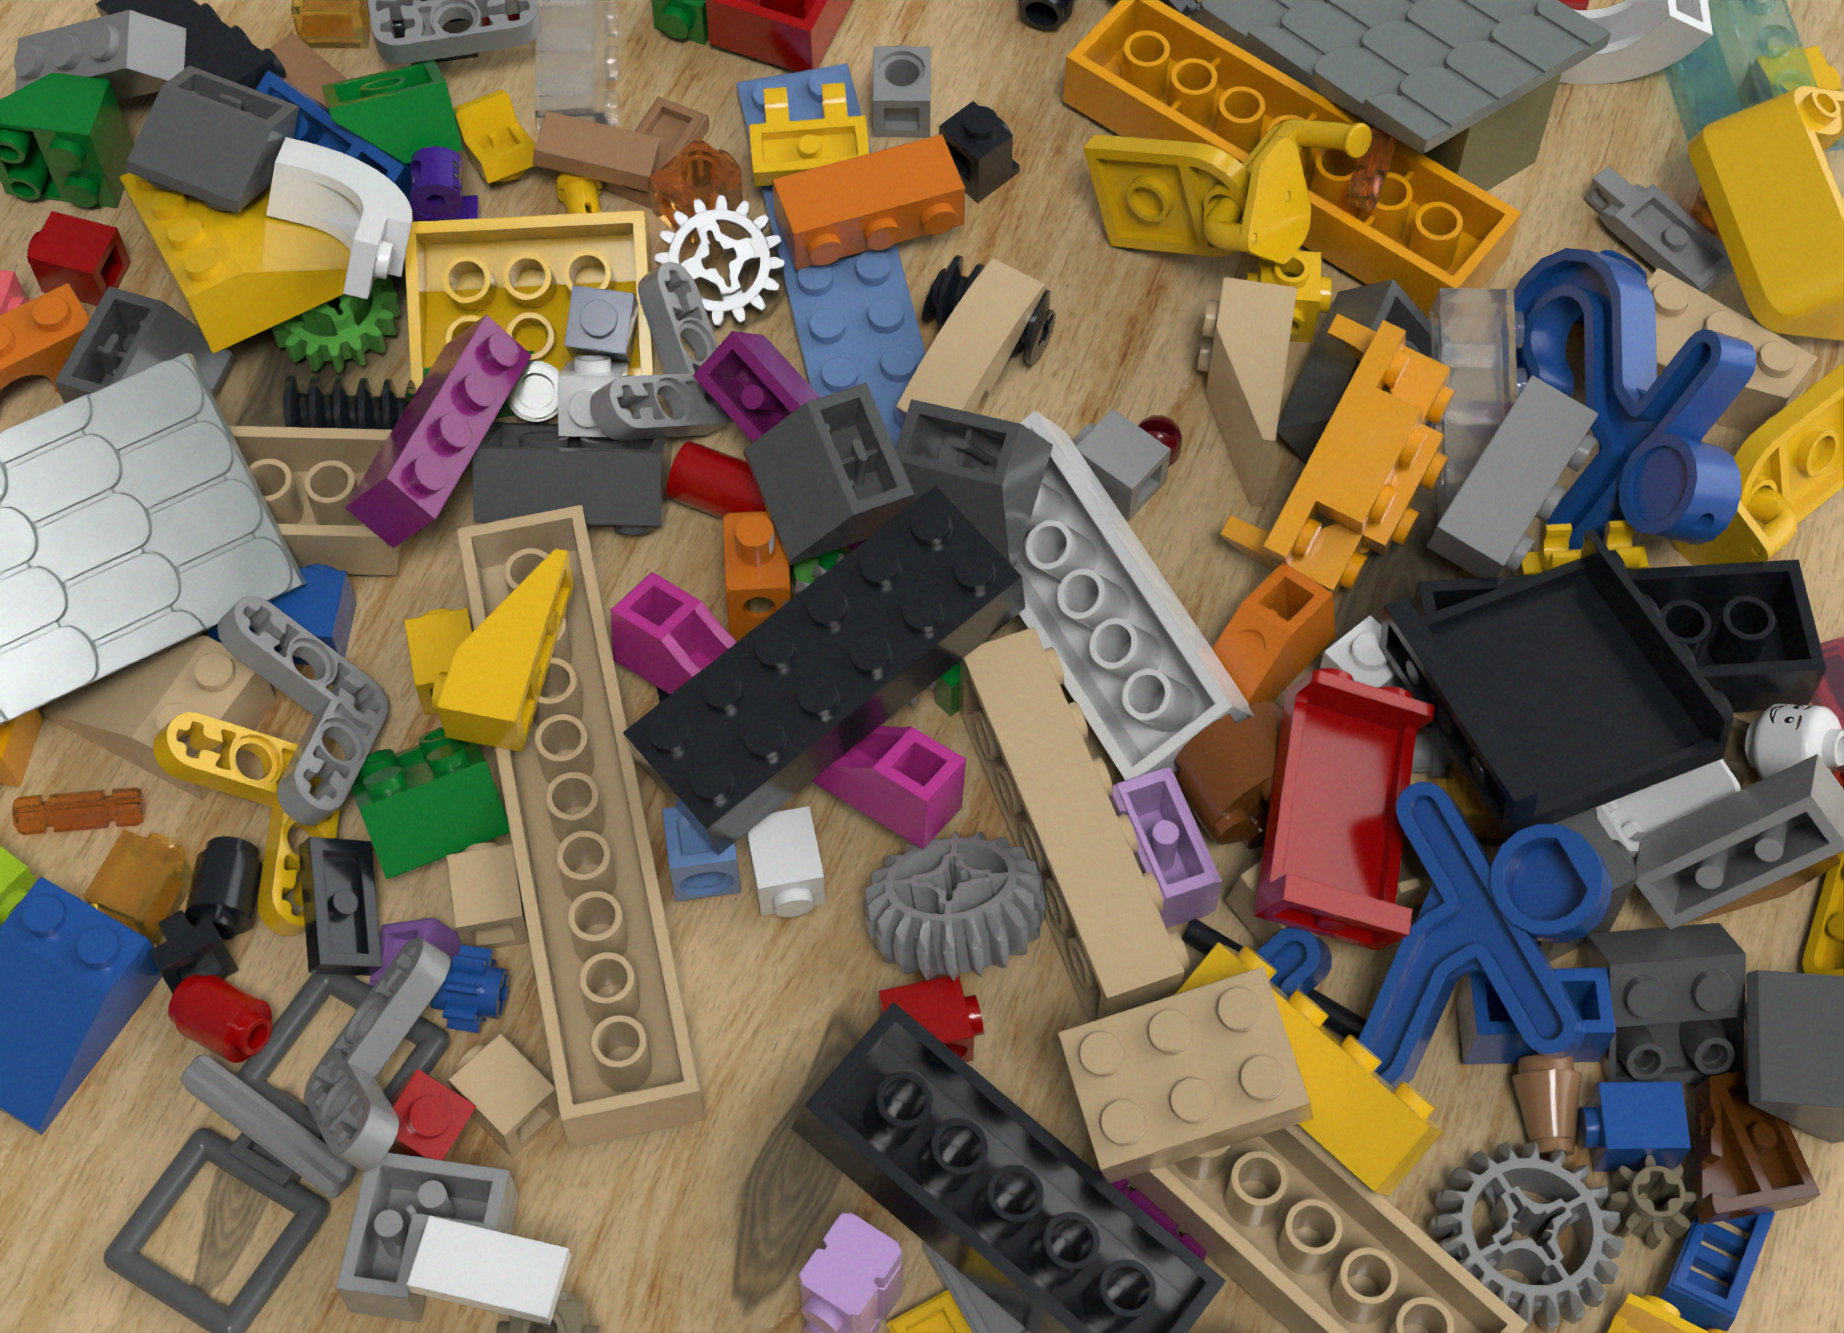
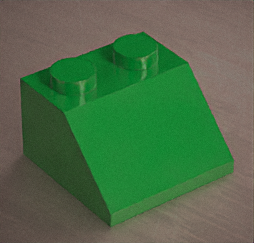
M435 60L321 86L331 119L405 164L411 163L412 155L425 147H445L455 152L463 150L447 83Z

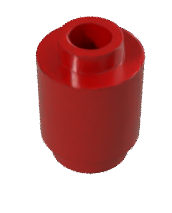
M194 974L187 977L177 986L169 1002V1018L176 1024V1028L182 1036L232 1063L243 1062L250 1056L258 1054L268 1043L272 1034V1011L269 1004L217 975L202 976Z

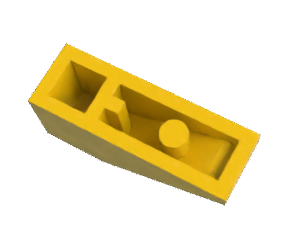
M554 549L455 649L448 673L440 672L438 674L432 693V709L439 713L446 738L523 752L574 587L568 551Z

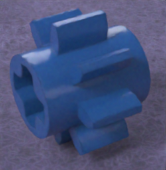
M461 944L459 955H453L452 960H450L447 976L438 992L430 1001L432 1009L444 1010L443 1018L447 1019V1028L479 1033L481 1022H486L487 1018H501L507 1002L510 975L508 969L496 967L497 960L492 959L493 949Z

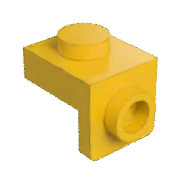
M500 89L458 105L453 109L468 159L488 184L495 181L508 182L521 177L526 172V169L536 166L532 165L536 143L518 123L511 98L505 90Z

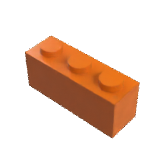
M942 134L772 179L775 217L796 270L813 265H828L839 258L869 250L887 249L898 242L928 234L939 235L949 231L951 228L964 225L965 187Z

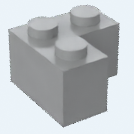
M387 1153L376 1167L371 1171L365 1172L336 1286L350 1312L420 1323L426 1296L410 1292L407 1282L429 1216L511 1235L519 1195L510 1171Z

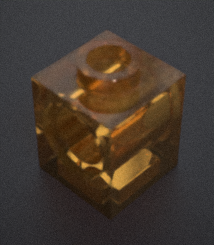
M697 137L649 177L653 214L677 232L679 227L673 214L679 211L689 219L696 215L694 200L699 198L705 204L708 211L715 210L719 195L725 196L728 210L735 212L737 207L743 202L742 173L738 163L728 152L721 149L717 151L700 137ZM697 230L687 239L693 245L700 241Z

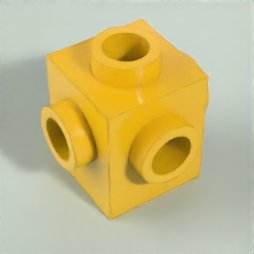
M1297 250L1287 264H1275L1259 258L1257 272H1247L1245 280L1297 287L1290 341L1312 343L1318 312L1328 313L1331 302L1332 280L1331 277L1321 276V252Z

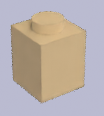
M483 842L471 845L461 853L446 855L455 926L461 944L496 949L530 943L512 844L500 846L496 843Z
M501 1033L488 1045L479 1044L470 1049L457 1063L454 1075L448 1079L452 1091L476 1105L470 1117L511 1158L515 1157L560 1115L555 1087Z

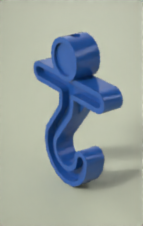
M1565 248L1540 259L1519 280L1504 308L1496 340L1498 374L1508 398L1513 402H1516L1532 375L1572 397L1575 385L1574 376L1566 360V342L1575 320L1584 313L1585 406L1599 413L1590 427L1594 437L1599 442V453L1558 503L1549 517L1547 525L1571 523L1572 533L1569 540V550L1582 549L1584 534L1592 529L1595 530L1603 541L1607 522L1626 520L1638 532L1678 542L1700 545L1713 541L1727 529L1737 512L1742 492L1741 475L1731 454L1720 446L1701 442V440L1751 379L1757 363L1756 352L1753 346L1746 340L1713 330L1702 329L1688 338L1657 378L1655 300L1644 276L1623 260L1591 250Z
M1418 782L1409 785L1401 793L1397 801L1396 814L1400 825L1433 883L1415 924L1410 927V935L1402 939L1358 1040L1382 1061L1375 1072L1395 1089L1402 1081L1409 1083L1413 1080L1456 982L1471 972H1482L1488 976L1522 1038L1533 1050L1553 1059H1563L1573 1055L1580 1049L1584 1041L1585 1026L1579 1012L1537 940L1549 943H1567L1585 937L1602 922L1611 904L1612 879L1606 862L1581 834L1562 825L1536 824L1517 831L1504 842L1493 863H1491L1459 806L1440 786L1431 782ZM1294 927L1280 930L1256 951L1277 970L1270 981L1289 997L1296 989L1307 995L1328 976L1332 967V955L1328 945L1316 935Z

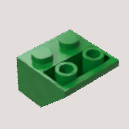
M52 72L0 99V181L6 194L15 195L26 200L40 198L71 202L81 207H92L94 205L110 208L119 207L125 190L120 176L129 173L126 172V164L134 144L109 79Z
M440 727L422 735L418 739L419 745L398 753H394L392 749H384L367 755L351 789L386 880L442 859L446 855L465 850L471 845L483 843L510 832L508 819L489 767L477 743L446 738L443 727Z

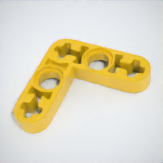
M186 712L179 714L163 727L155 737L153 753L158 765L167 774L177 779L271 807L258 895V912L263 923L271 931L281 936L292 937L304 932V910L297 915L291 914V903L282 899L284 894L294 888L293 901L296 905L303 907L301 880L296 883V877L301 876L299 855L290 848L287 833L289 828L295 827L306 831L311 837L336 839L340 807L322 823L314 826L302 825L293 820L281 807L278 801L277 788L298 744L200 713ZM183 734L190 737V747L200 751L192 758L186 755V745L177 741ZM220 744L222 745L219 753L212 752ZM238 750H248L260 759L263 766V776L260 780L250 779L239 771L235 757ZM314 776L310 779V784L317 787L323 779Z

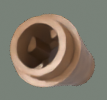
M1537 1054L1518 1059L1519 1074L1514 1075L1512 1079L1530 1143L1536 1142L1540 1158H1550L1555 1150L1563 1149L1565 1157L1574 1155L1582 1073L1575 1071L1573 1056L1553 1059Z

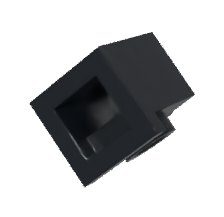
M972 101L939 125V135L942 134L964 184L965 193L976 203L982 201L1019 173L1020 165L1012 159L1013 134H1011L1006 123L991 108L979 106ZM968 160L971 161L970 168L964 164Z

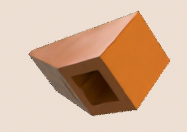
M1282 562L1241 603L1212 647V650L1249 705L1263 701H1274L1336 638L1333 593L1285 562Z

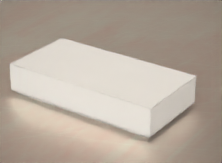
M429 1216L407 1287L412 1293L550 1325L571 1254L569 1248Z

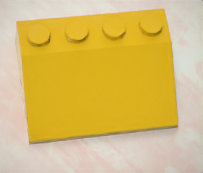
M131 173L120 176L146 234L212 354L343 295L351 252L341 241L324 231L307 225L266 216L271 185L238 213H235L233 211L212 209L205 205L203 200L177 190L156 188L147 179Z
M645 211L412 222L405 254L410 372L416 391L424 380V368L432 367L446 344L485 315L489 316L524 349L534 351L529 361L546 362L560 372L567 361H574V357L569 354L564 346L573 285L635 294L639 308L631 364H628V376L654 375L653 336L638 294L639 281L643 276L652 271L649 222Z

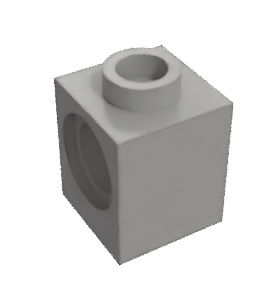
M907 45L873 46V137L930 138L931 47H910Z

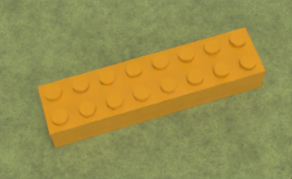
M1120 0L1066 56L1063 101L1122 137L1203 143L1225 151L1242 164L1269 130L1289 119L1338 122L1351 125L1365 123L1368 125L1372 132L1371 145L1368 151L1359 158H1351L1345 151L1304 147L1300 151V160L1311 204L1310 228L1302 246L1312 252H1321L1322 258L1367 285L1394 279L1430 322L1443 331L1450 327L1510 254L1522 212L1159 0Z

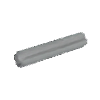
M208 1055L197 1056L190 1066L183 1071L180 1080L189 1093L329 1198L340 1196L353 1181L356 1172L352 1165L333 1155L326 1143Z

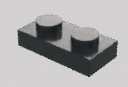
M308 837L298 846L308 972L371 976L382 968L371 841Z

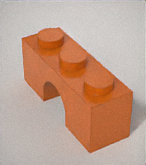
M69 283L0 315V392L12 381L23 376L35 374L46 376L55 391L59 392L55 381L90 320Z

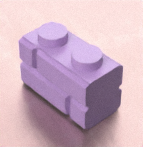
M1162 768L1116 783L1113 786V794L1108 797L1116 815L1126 814L1133 826L1138 843V852L1133 854L1142 874L1151 872L1158 883L1164 904V909L1159 913L1166 929L1191 921L1194 918L1197 919L1209 915L1215 911L1218 903L1217 895L1220 894L1222 880L1172 768Z
M841 1213L823 1239L824 1249L817 1248L798 1275L802 1302L800 1311L806 1320V1326L803 1329L804 1333H877L879 1330V1319L887 1318L903 1294L902 1250L899 1247V1243L853 1213Z

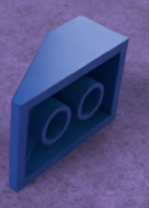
M43 877L37 880L0 927V1110L40 1135L46 1131L162 978L149 953V950L154 947L148 938Z

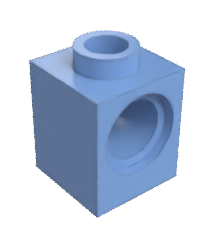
M676 807L663 808L669 868L675 901L741 893L735 843L718 856Z

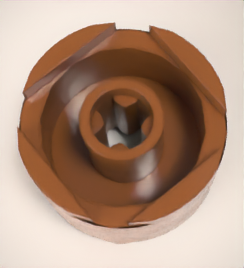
M1263 701L1248 705L1255 716L1238 723L1234 721L1230 714L1216 720L1193 737L1175 758L1181 770L1180 772L1173 771L1185 800L1212 842L1216 844H1231L1243 840L1248 849H1255L1264 845L1283 716L1282 707L1273 701Z

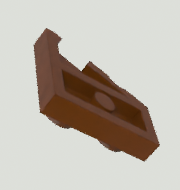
M1746 1071L1710 1076L1695 1087L1697 1217L1701 1225L1804 1206L1821 1195L1788 1122L1749 1104V1092L1745 1082Z

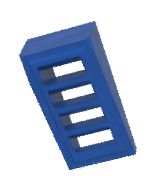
M1696 1209L1690 1223L1691 1226L1687 1230L1659 1298L1676 1307L1681 1314L1680 1318L1706 1331L1713 1328L1727 1332L1735 1320L1775 1212L1772 1211L1724 1221L1749 1233L1748 1238L1745 1239L1713 1223L1701 1225ZM1701 1241L1739 1258L1738 1261L1702 1245ZM1691 1266L1728 1283V1286L1726 1287L1691 1270Z

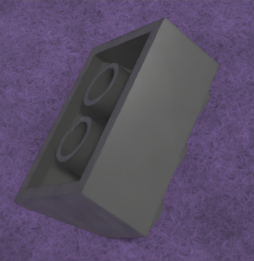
M1394 279L1340 291L1333 302L1277 426L1279 435L1306 463L1360 364V361L1349 351L1344 343L1327 334L1337 313L1376 332L1382 320L1406 330L1405 346L1450 367V379L1447 387L1450 384L1461 356ZM1428 421L1427 426L1431 428L1433 422Z
M492 422L472 456L474 522H494L582 505L587 531L590 530V525H615V531L621 534L638 535L649 533L652 531V526L662 525L667 513L668 497L666 488L671 470L673 437L620 441L609 437L558 436V424Z

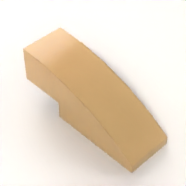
M992 258L974 280L939 331L913 374L896 408L906 417L910 401L913 399L974 413L984 392L991 393L1046 290V284Z

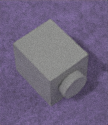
M1114 409L1097 425L1093 423L1086 425L1073 442L1127 521L1166 482L1171 449Z

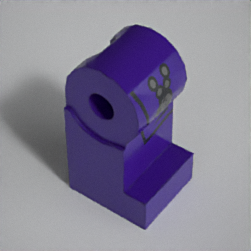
M431 146L422 148L412 155L410 205L414 222L481 218L478 195L462 196L463 160L458 153L445 147Z

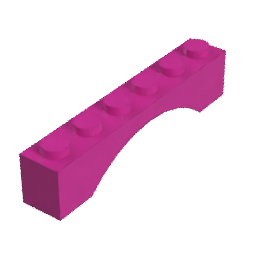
M654 572L647 575L610 610L613 660L670 695L737 643L702 601ZM880 725L815 777L812 782L923 850L962 808L966 759L913 727H888Z

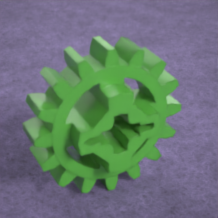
M387 274L386 280L381 278L374 280L368 299L343 294L275 325L271 329L277 346L279 348L286 347L292 362L296 363L307 356L310 368L313 371H318L324 361H332L335 371L342 372L346 359L353 358L358 365L363 366L366 365L364 352L369 348L379 353H383L386 350L382 335H397L398 327L395 317L401 315V308L390 274Z

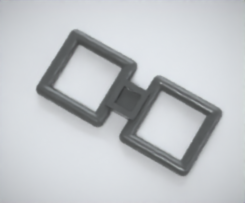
M312 973L272 1026V1034L268 1043L258 1054L250 1056L236 1075L237 1078L324 1143L326 1142L308 1107L267 1083L266 1080L329 995L357 1010L372 990V987L352 975ZM422 1016L417 1019L404 1037L415 1044L416 1047L383 1091L388 1101L401 1081L416 1069L429 1075L449 1047L450 1037L448 1033ZM200 1128L193 1132L107 1247L103 1260L108 1269L210 1333H245L328 1217L329 1204L324 1198L298 1183L301 1178L300 1175L241 1132L235 1142L232 1143L209 1128ZM206 1161H209L295 1214L228 1308L139 1253Z

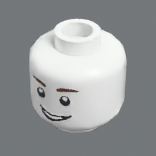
M1773 704L1761 714L1760 718H1756L1751 722L1746 735V758L1749 765L1757 770L1759 777L1763 780L1818 754L1834 777H1836L1839 769H1844V730H1842L1838 717L1828 707Z

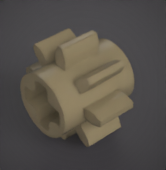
M1647 1155L1641 1163L1637 1175L1624 1166L1618 1169L1612 1181L1622 1192L1611 1194L1604 1204V1210L1620 1212L1622 1228L1618 1236L1623 1239L1633 1234L1640 1238H1646L1650 1250H1655L1663 1240L1665 1229L1673 1236L1682 1238L1691 1224L1680 1212L1691 1210L1696 1204L1697 1199L1695 1193L1685 1192L1684 1184L1680 1179L1684 1170L1681 1166L1675 1167L1672 1170L1663 1166H1656L1653 1156ZM1642 1193L1648 1194L1649 1199L1640 1198L1639 1196ZM1654 1206H1662L1663 1209L1655 1211Z

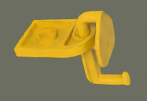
M1289 119L1269 130L1242 164L1219 148L1196 142L1094 134L1084 145L1083 150L1110 246L1209 257H1224L1240 251L1275 264H1287L1305 241L1311 222V204L1300 160V151L1304 147L1345 151L1351 158H1359L1368 151L1371 145L1372 132L1365 123L1351 125L1338 122Z
M1840 364L1817 383L1812 384L1802 395L1776 415L1771 416L1742 444L1734 456V460L1740 470L1742 489L1737 512L1727 529L1713 541L1693 545L1672 540L1679 553L1692 565L1766 562L1784 548L1796 535L1797 524L1844 487L1843 364Z

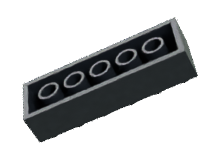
M934 486L623 732L624 737L636 762L719 856L1025 609L1022 576L937 486Z
M1799 559L1627 569L1628 576L1642 595H1647L1654 600L1660 611L1663 623L1677 642H1683L1690 648L1695 657L1698 670L1713 690H1719L1725 695L1733 713L1765 711L1773 704L1809 705L1827 668ZM1534 575L1418 581L1412 605L1421 617ZM1430 723L1426 724V728L1432 727Z
M894 1002L806 1102L791 1127L794 1132L1031 1333H1188L1226 1282L1223 1277Z

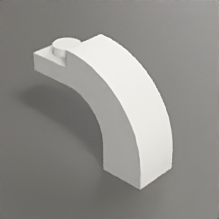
M1625 0L1606 8L1575 10L1611 32L1607 47L1564 71L1559 82L1567 84L1617 83L1646 76L1676 63L1713 36L1708 0Z
M285 137L274 165L266 216L307 225L324 231L341 241L351 252L343 294L368 299L375 277L385 280L387 274L401 277L412 223V209L408 199L396 184L371 166L341 152Z

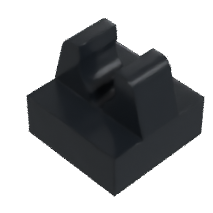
M180 910L157 922L167 941L149 950V953L172 994L177 986L191 975H217L224 979L239 971L211 918L192 928L183 910Z

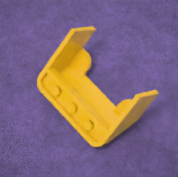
M1801 86L1707 124L1688 143L1689 157L1749 310L1761 325L1775 333L1844 341V200L1824 154L1831 145L1844 135V92Z

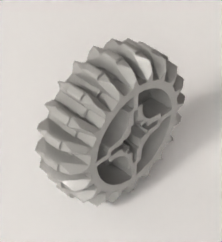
M955 831L951 838L938 840L934 837L923 850L914 844H906L904 855L885 857V868H879L871 872L872 884L865 889L866 900L864 901L866 923L869 937L873 938L874 947L882 952L885 963H898L903 974H911L921 969L926 980H931L940 973L949 974L954 982L960 973L973 971L981 977L983 969L990 965L1006 968L1009 955L1021 956L1027 954L1028 942L1040 938V926L1045 921L1044 910L1047 909L1042 875L1037 869L1036 861L1028 859L1024 847H1010L1006 837H998L988 841L983 832H978L971 838L961 837L957 831Z
M1506 1141L1497 1146L1494 1152V1160L1480 1150L1474 1153L1468 1162L1470 1171L1456 1167L1451 1172L1448 1178L1451 1189H1441L1434 1202L1436 1208L1443 1214L1433 1216L1429 1224V1232L1443 1239L1437 1244L1528 1323L1523 1333L1529 1328L1533 1315L1545 1333L1553 1332L1559 1325L1560 1315L1571 1324H1576L1585 1315L1584 1304L1598 1307L1606 1297L1602 1284H1613L1618 1277L1619 1267L1610 1259L1618 1258L1624 1250V1240L1610 1234V1232L1615 1230L1621 1222L1620 1212L1599 1209L1609 1196L1608 1186H1596L1588 1190L1583 1184L1590 1173L1588 1164L1576 1167L1572 1174L1561 1167L1565 1161L1563 1149L1555 1150L1550 1159L1544 1161L1540 1159L1539 1149L1536 1142L1533 1141L1525 1145L1520 1158H1517L1515 1152ZM1522 1191L1537 1194L1551 1203H1536L1528 1199ZM1485 1199L1492 1210L1488 1218L1492 1222L1496 1234L1492 1235L1486 1246L1479 1249L1472 1229L1473 1207ZM1572 1225L1576 1233L1579 1246L1577 1270L1571 1276L1568 1275L1561 1264L1565 1256L1557 1243V1239L1561 1236L1564 1229ZM1515 1230L1522 1236L1530 1233L1535 1235L1544 1230L1537 1243L1531 1238H1525L1521 1241L1515 1239L1508 1243ZM1505 1269L1516 1270L1522 1273L1532 1285L1514 1281L1498 1271Z

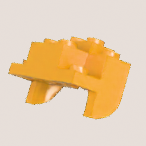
M1338 313L1327 334L1344 343L1349 351L1360 361V364L1272 530L1269 531L1230 515L1220 533L1223 539L1230 545L1273 570L1282 562H1285L1332 592L1333 600L1341 586L1349 590L1353 589L1367 562L1368 556L1364 555L1365 553L1373 550L1386 556L1393 542L1404 546L1420 515V512L1411 508L1422 487L1431 491L1434 489L1449 460L1448 456L1440 453L1443 448L1444 434L1428 427L1427 423L1431 421L1437 425L1440 424L1456 392L1447 387L1451 368L1405 346L1406 330L1382 320L1376 332ZM1318 512L1337 523L1321 528L1322 523L1315 520L1314 517Z

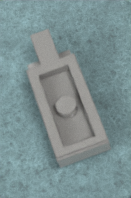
M1609 166L1592 179L1585 199L1601 214L1600 219L1608 229L1655 269L1660 268L1704 294L1708 293L1734 271L1723 242L1654 184L1648 188L1639 184L1633 187Z

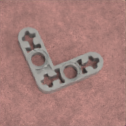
M367 0L376 49L379 56L393 64H408L519 47L529 44L541 31V18L537 0ZM519 14L520 19L509 21L508 15ZM489 17L490 25L483 26L482 18ZM403 19L405 37L395 38L392 20ZM453 19H466L472 23L470 28L461 33H448L442 29L444 24Z
M670 261L663 263L642 277L638 285V294L665 374L622 376L601 387L591 396L590 411L596 426L603 434L614 440L707 435L733 421L693 377L695 372L718 347L697 285L689 272L678 263ZM680 336L691 346L695 360L684 350ZM657 394L661 395L669 404L673 419L668 417L662 410ZM632 405H634L635 412L631 414L630 411L625 408H629Z
M243 597L219 620L217 627L219 639L224 648L235 658L314 715L277 788L278 801L284 812L302 825L314 826L322 823L345 801L388 715V699L383 689L372 678L272 603L261 597ZM250 625L255 629L254 633L249 629ZM277 645L282 648L279 652L274 650ZM292 656L304 659L314 670L316 680L304 677L294 666ZM329 684L333 685L330 691L326 688ZM323 736L330 737L341 745L345 753V761L338 760L326 750L323 745ZM317 776L323 780L317 785L312 796L309 793L311 784L308 781Z
M420 937L410 940L395 956L320 1060L305 1087L304 1101L330 1152L363 1172L371 1171L387 1155L394 1143L399 1128L398 1116L375 1078L438 992L450 967V956Z

